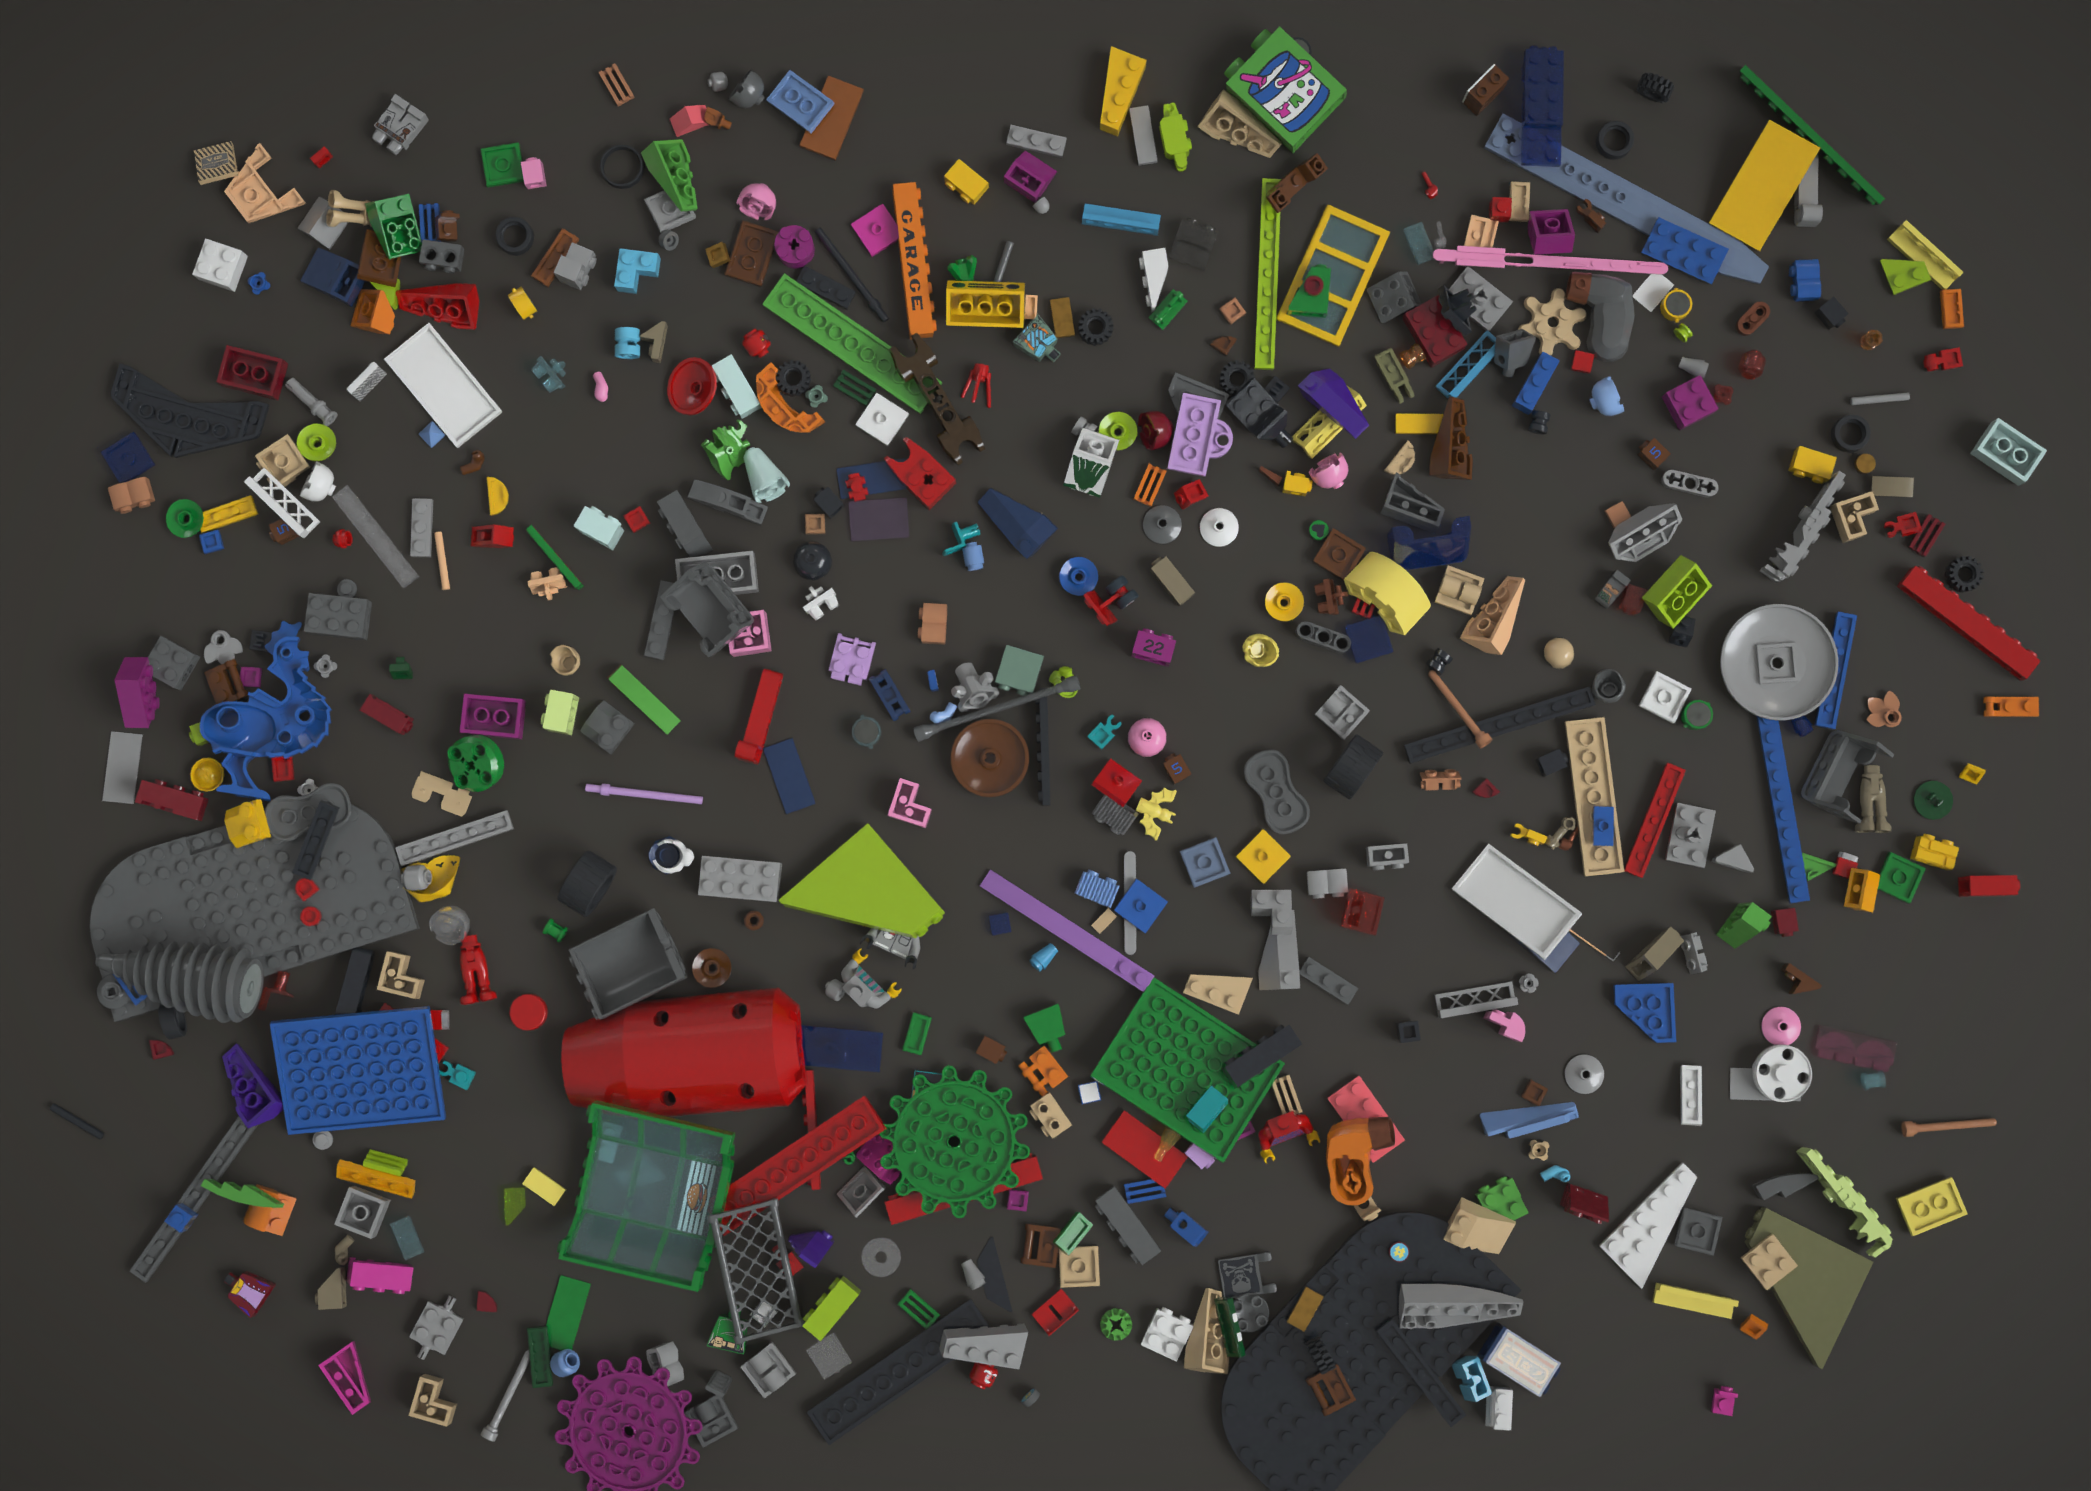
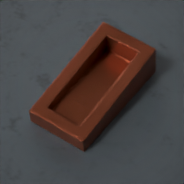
M1263 466L1259 469V472L1277 486L1279 485L1282 477Z

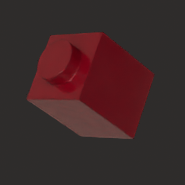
M1795 908L1771 911L1775 934H1781V937L1794 936L1793 932L1799 931Z

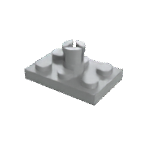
M1469 266L1466 267L1449 289L1453 294L1465 289H1469V294L1473 293L1474 298L1470 301L1472 306H1476L1477 310L1469 318L1485 331L1492 329L1513 302Z
M1676 803L1665 860L1705 868L1716 811Z

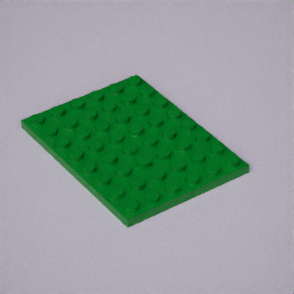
M1153 978L1090 1077L1219 1162L1224 1163L1285 1063L1278 1060L1234 1089L1222 1071V1068L1226 1066L1224 1062L1233 1056L1235 1059H1238L1242 1056L1241 1051L1249 1046L1253 1049L1257 1044L1156 978ZM1210 1086H1213L1228 1098V1104L1207 1130L1202 1133L1188 1121L1186 1115Z

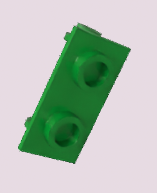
M1173 289L1149 316V319L1164 330L1188 301L1180 291L1176 292Z

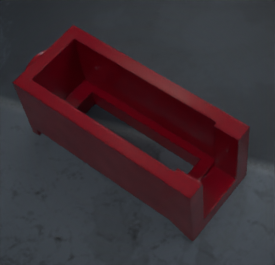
M369 694L360 709L363 713L401 735L409 733L413 727V718L372 694Z

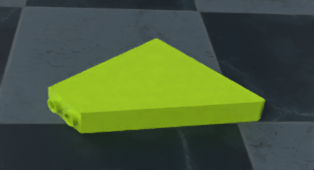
M868 823L779 899L788 908L915 939L922 937L928 931L927 928L932 924H937L945 913Z

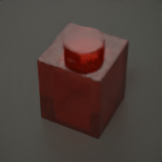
M1628 584L1624 588L1619 609H1622L1623 613L1632 616L1640 613L1644 603L1642 597L1647 593V589Z

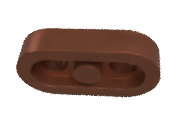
M1756 302L1737 321L1736 329L1738 333L1743 336L1751 335L1769 317L1770 307L1765 302ZM1756 310H1760L1762 315L1758 316ZM1744 323L1748 325V329L1743 328Z

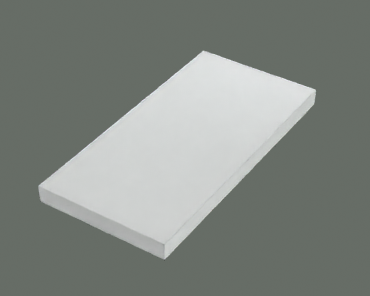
M430 323L426 324L384 358L457 448L502 413V410Z
M1490 844L1485 847L1452 888L1455 893L1544 960L1582 915L1579 910Z

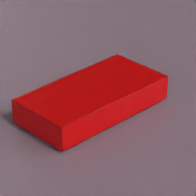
M284 757L271 758L273 782L294 780L292 757L284 759Z

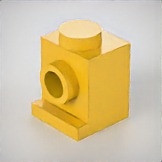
M1291 471L1286 472L1282 493L1305 497L1307 492H1311L1312 480L1305 478L1304 474L1294 473L1293 476L1290 475Z

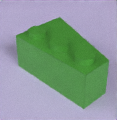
M1753 902L1739 903L1716 935L1735 949L1761 931L1764 932L1771 923L1769 920L1772 916Z

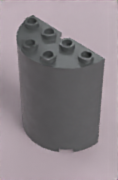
M655 908L569 949L571 954L569 960L572 966L576 967L579 972L576 974L577 979L586 988L584 995L587 1001H591L594 1007L591 1010L596 1020H602L687 978V974L684 971L686 969L668 929L665 930L663 920Z

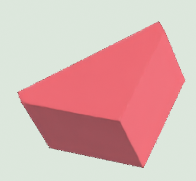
M705 105L685 106L670 118L677 137L708 125L704 119L707 109Z

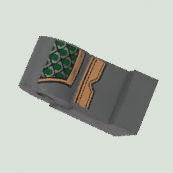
M1619 570L1614 571L1595 597V600L1607 609L1631 580Z

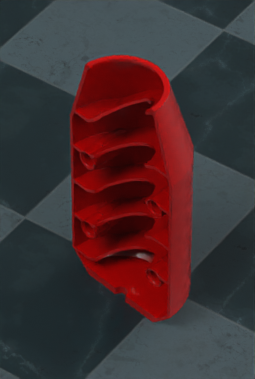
M778 987L644 1000L602 1020H596L593 1017L568 1027L563 1035L561 1060L567 1097L573 1106L588 1109L589 1105L598 1100L666 1117L789 1106L807 1084L802 1046L800 1005ZM744 1005L747 1007L745 1016L741 1012ZM666 1013H668L669 1016L667 1023L664 1020V1016ZM749 1085L753 1087L754 1095L749 1093ZM672 1093L676 1098V1102L672 1101L671 1099ZM603 1110V1112H606V1113H611V1114H616V1115H621V1116H626V1117H631V1118H636V1119H638L637 1117H632V1116H628V1115H624V1114H620V1113H615V1112Z

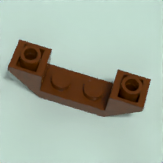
M1316 153L1293 168L1276 183L1266 196L1276 213L1284 209L1291 202L1290 198L1307 183L1316 180L1328 169L1319 154Z

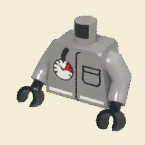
M871 928L862 937L860 945L863 941L868 942L869 945L866 949H870L872 944L905 959V967L910 962L913 963V969L916 968L917 958L921 949L919 937L915 939Z

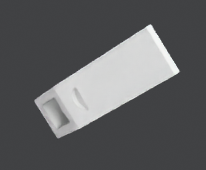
M1165 248L1142 251V258H1139L1140 269H1144L1145 276L1142 277L1143 286L1148 289L1146 303L1147 307L1151 306L1152 312L1155 311L1168 271Z

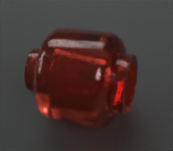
M1758 350L1743 353L1738 367L1742 377L1755 380L1762 376L1766 358Z

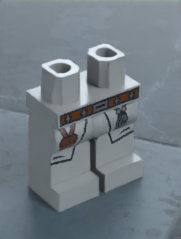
M395 94L387 110L381 115L379 121L375 123L376 130L372 139L379 145H382L386 138L390 139L391 142L386 148L394 155H397L402 149L407 150L409 144L415 139L429 119L425 113Z

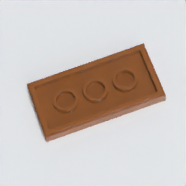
M828 76L821 93L830 98L835 104L812 134L805 131L800 147L836 161L864 89Z

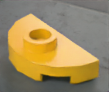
M487 477L490 515L493 516L505 509L508 504L509 494L506 486L494 477Z

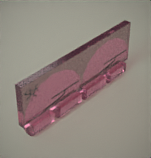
M1819 1026L1815 1049H1818V1057L1832 1060L1834 1053H1836L1835 1061L1852 1064L1853 1057H1855L1854 1065L1870 1069L1873 1061L1874 1070L1888 1072L1890 1065L1893 1066L1897 1042Z

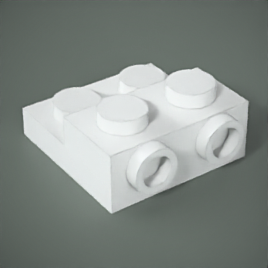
M1162 1307V1309L1157 1308L1141 1345L1177 1362L1194 1326L1187 1317L1180 1315L1178 1318L1172 1315L1173 1311Z

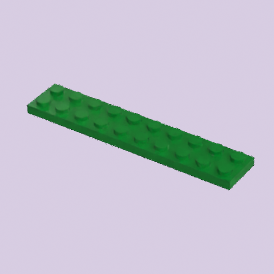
M1746 65L1740 70V74H1742L1740 79L1747 86L1752 84L1755 87L1754 92L1761 99L1766 97L1769 100L1767 105L1775 112L1779 110L1783 114L1781 118L1789 126L1793 123L1797 127L1796 133L1802 138L1807 137L1811 143L1820 147V150L1825 154L1823 158L1830 165L1833 163L1839 167L1837 172L1843 178L1848 176L1853 181L1851 185L1858 192L1862 189L1867 194L1864 198L1869 203L1879 205L1885 199Z

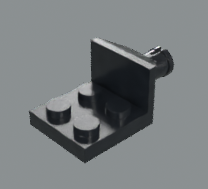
M1252 377L1225 403L1251 434L1258 439H1275L1281 448L1288 445L1283 440V437L1289 443L1293 440V437L1285 430L1288 412L1276 403L1255 378Z

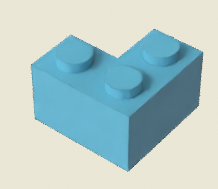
M619 249L614 285L618 292L637 294L639 275L658 277L661 261L659 254Z

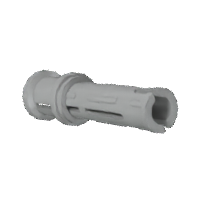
M294 377L287 381L285 387L311 409V413L314 416L317 415L325 426H329L335 421L338 414L335 411H331L324 401L316 399Z

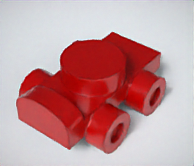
M859 473L848 475L849 480L845 482L847 488L851 487L852 490L848 492L850 499L854 498L855 502L865 500V495H869L867 487L863 488L862 485L866 484L865 477H860Z

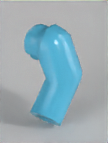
M1557 1165L1540 1173L1544 1182L1553 1177L1562 1182H1568L1571 1177L1567 1169Z

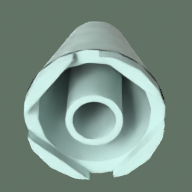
M752 447L745 452L743 458L755 501L762 503L760 500L765 499L768 502L781 496L785 492L784 488L786 485L790 486L786 476L760 448Z

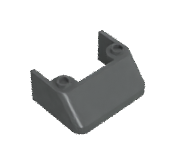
M1835 730L1829 734L1802 788L1801 795L1809 803L1837 817L1860 824L1862 820L1849 811L1850 803L1842 797L1858 763L1862 765L1870 764L1875 759L1877 753L1892 758L1894 754L1878 741Z

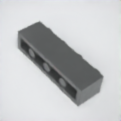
M1115 1186L1095 1199L1097 1203L1095 1208L1101 1215L1105 1214L1109 1220L1106 1223L1111 1230L1118 1231L1120 1237H1118L1119 1241L1124 1247L1128 1246L1131 1249L1130 1256L1136 1264L1140 1262L1144 1265L1161 1252V1249Z

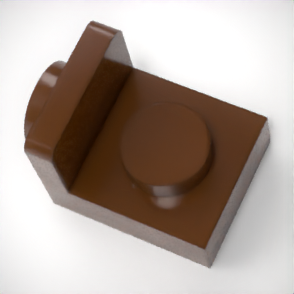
M445 210L435 217L436 240H457L456 221L460 218V214Z

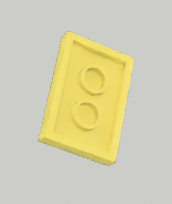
M1948 1177L1896 1198L1911 1236L1918 1235L1968 1214L1953 1177Z

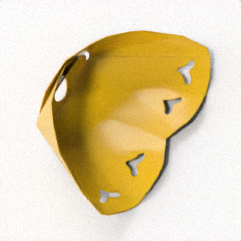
M455 855L439 856L428 864L417 862L408 865H424L431 871L432 882L425 890L406 891L418 902H428L446 897L451 893L460 857ZM442 862H444L442 864V867L436 866V864H441Z

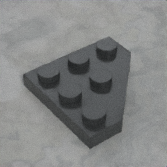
M1176 372L1168 389L1178 415L1183 393L1221 400L1218 420L1229 396L1228 393Z

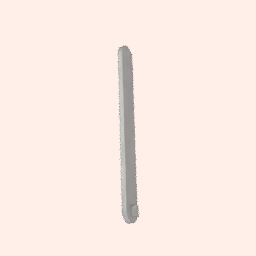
M1132 851L1124 854V894L1136 879V855ZM1124 919V951L1126 954L1132 955L1136 952V927Z

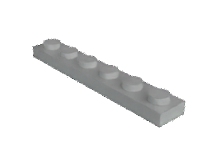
M506 810L395 847L400 865L405 866L513 830L514 827L509 812Z

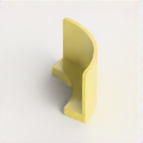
M1369 552L1344 579L1349 595H1353L1369 605L1373 603L1379 609L1378 614L1385 621L1390 632L1406 635L1431 607L1427 595L1418 582L1399 564L1376 552Z

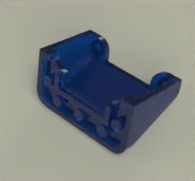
M1470 516L1456 518L1451 525V533L1414 540L1413 532L1409 527H1392L1387 533L1391 560L1405 570L1464 561L1469 554Z

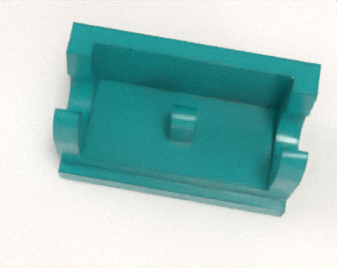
M1210 1086L1186 1115L1188 1121L1204 1133L1226 1107L1228 1098L1213 1086Z

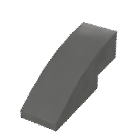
M1787 1173L1763 1179L1753 1184L1752 1187L1761 1200H1766L1776 1193L1786 1198L1816 1181L1819 1177L1810 1173Z

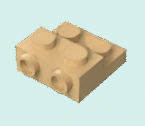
M288 434L255 455L258 460L256 464L259 469L265 468L284 487L296 480L295 477L310 468Z

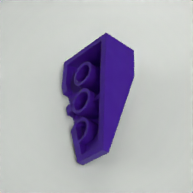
M1331 369L1311 372L1298 385L1306 400L1356 439L1369 426L1344 380Z

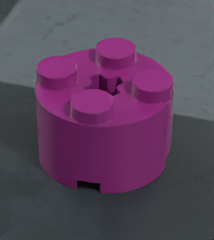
M797 225L783 227L775 238L774 246L777 256L785 266L798 269L804 267L813 259L815 253L814 243L809 231ZM797 244L798 247H795V250H792L791 246Z

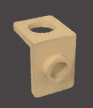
M1372 1197L1368 1199L1369 1206L1365 1209H1361L1358 1205H1353L1363 1221L1375 1219L1379 1216L1377 1213L1381 1211Z

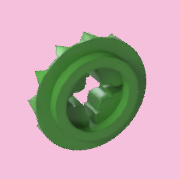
M1111 1309L1101 1319V1330L1107 1338L1113 1341L1122 1340L1129 1335L1132 1329V1320L1124 1310ZM1122 1318L1120 1326L1123 1330L1116 1328L1111 1332L1113 1324L1110 1319L1118 1321Z

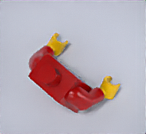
M1291 1111L1266 1122L1263 1129L1259 1132L1262 1149L1260 1155L1265 1163H1267L1266 1159L1268 1157H1271L1273 1161L1275 1160V1156L1270 1149L1271 1146L1306 1133L1310 1146H1313L1311 1142L1313 1140H1318V1143H1320L1318 1133L1314 1130L1308 1116Z

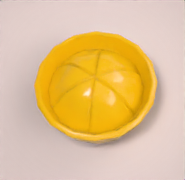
M202 758L191 768V782L201 791H213L223 782L224 769L217 760Z

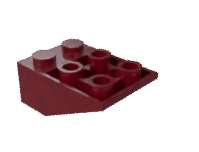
M1569 1183L1566 1184L1560 1206L1565 1207V1212L1602 1224V1221L1609 1222L1607 1196Z

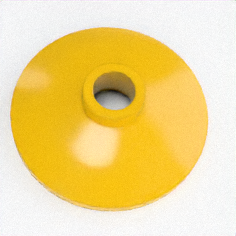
M1278 583L1269 589L1265 597L1267 612L1279 621L1295 619L1301 613L1304 606V598L1301 591L1291 583ZM1283 599L1286 600L1287 605L1282 606L1280 604V601Z

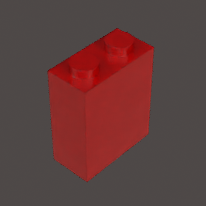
M2017 875L1958 877L1959 897L2018 895V891H2020V881L2017 879Z

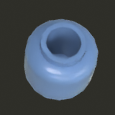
M564 1349L555 1353L550 1361L552 1372L559 1377H566L575 1373L580 1366L578 1354L571 1349Z

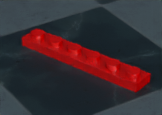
M1666 763L1624 867V872L1643 878L1685 774V769Z
M806 1070V1094L802 1095L803 1106H807V1114H804V1126H808V1133L817 1127L814 1070ZM820 1173L808 1181V1186L811 1185L812 1190L821 1189Z

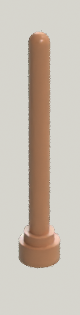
M1430 670L1428 673L1429 677L1476 736L1475 743L1481 749L1493 740L1490 735L1479 729L1434 670Z
M1994 1118L1927 1124L1903 1121L1901 1128L1904 1137H1913L1918 1132L1995 1126L1997 1121Z

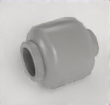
M424 865L407 866L401 874V883H404L409 891L425 890L432 882L431 871Z

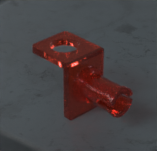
M278 970L274 987H271V989L264 987L258 1006L259 1010H266L270 993L293 998L294 995L285 991L290 973Z

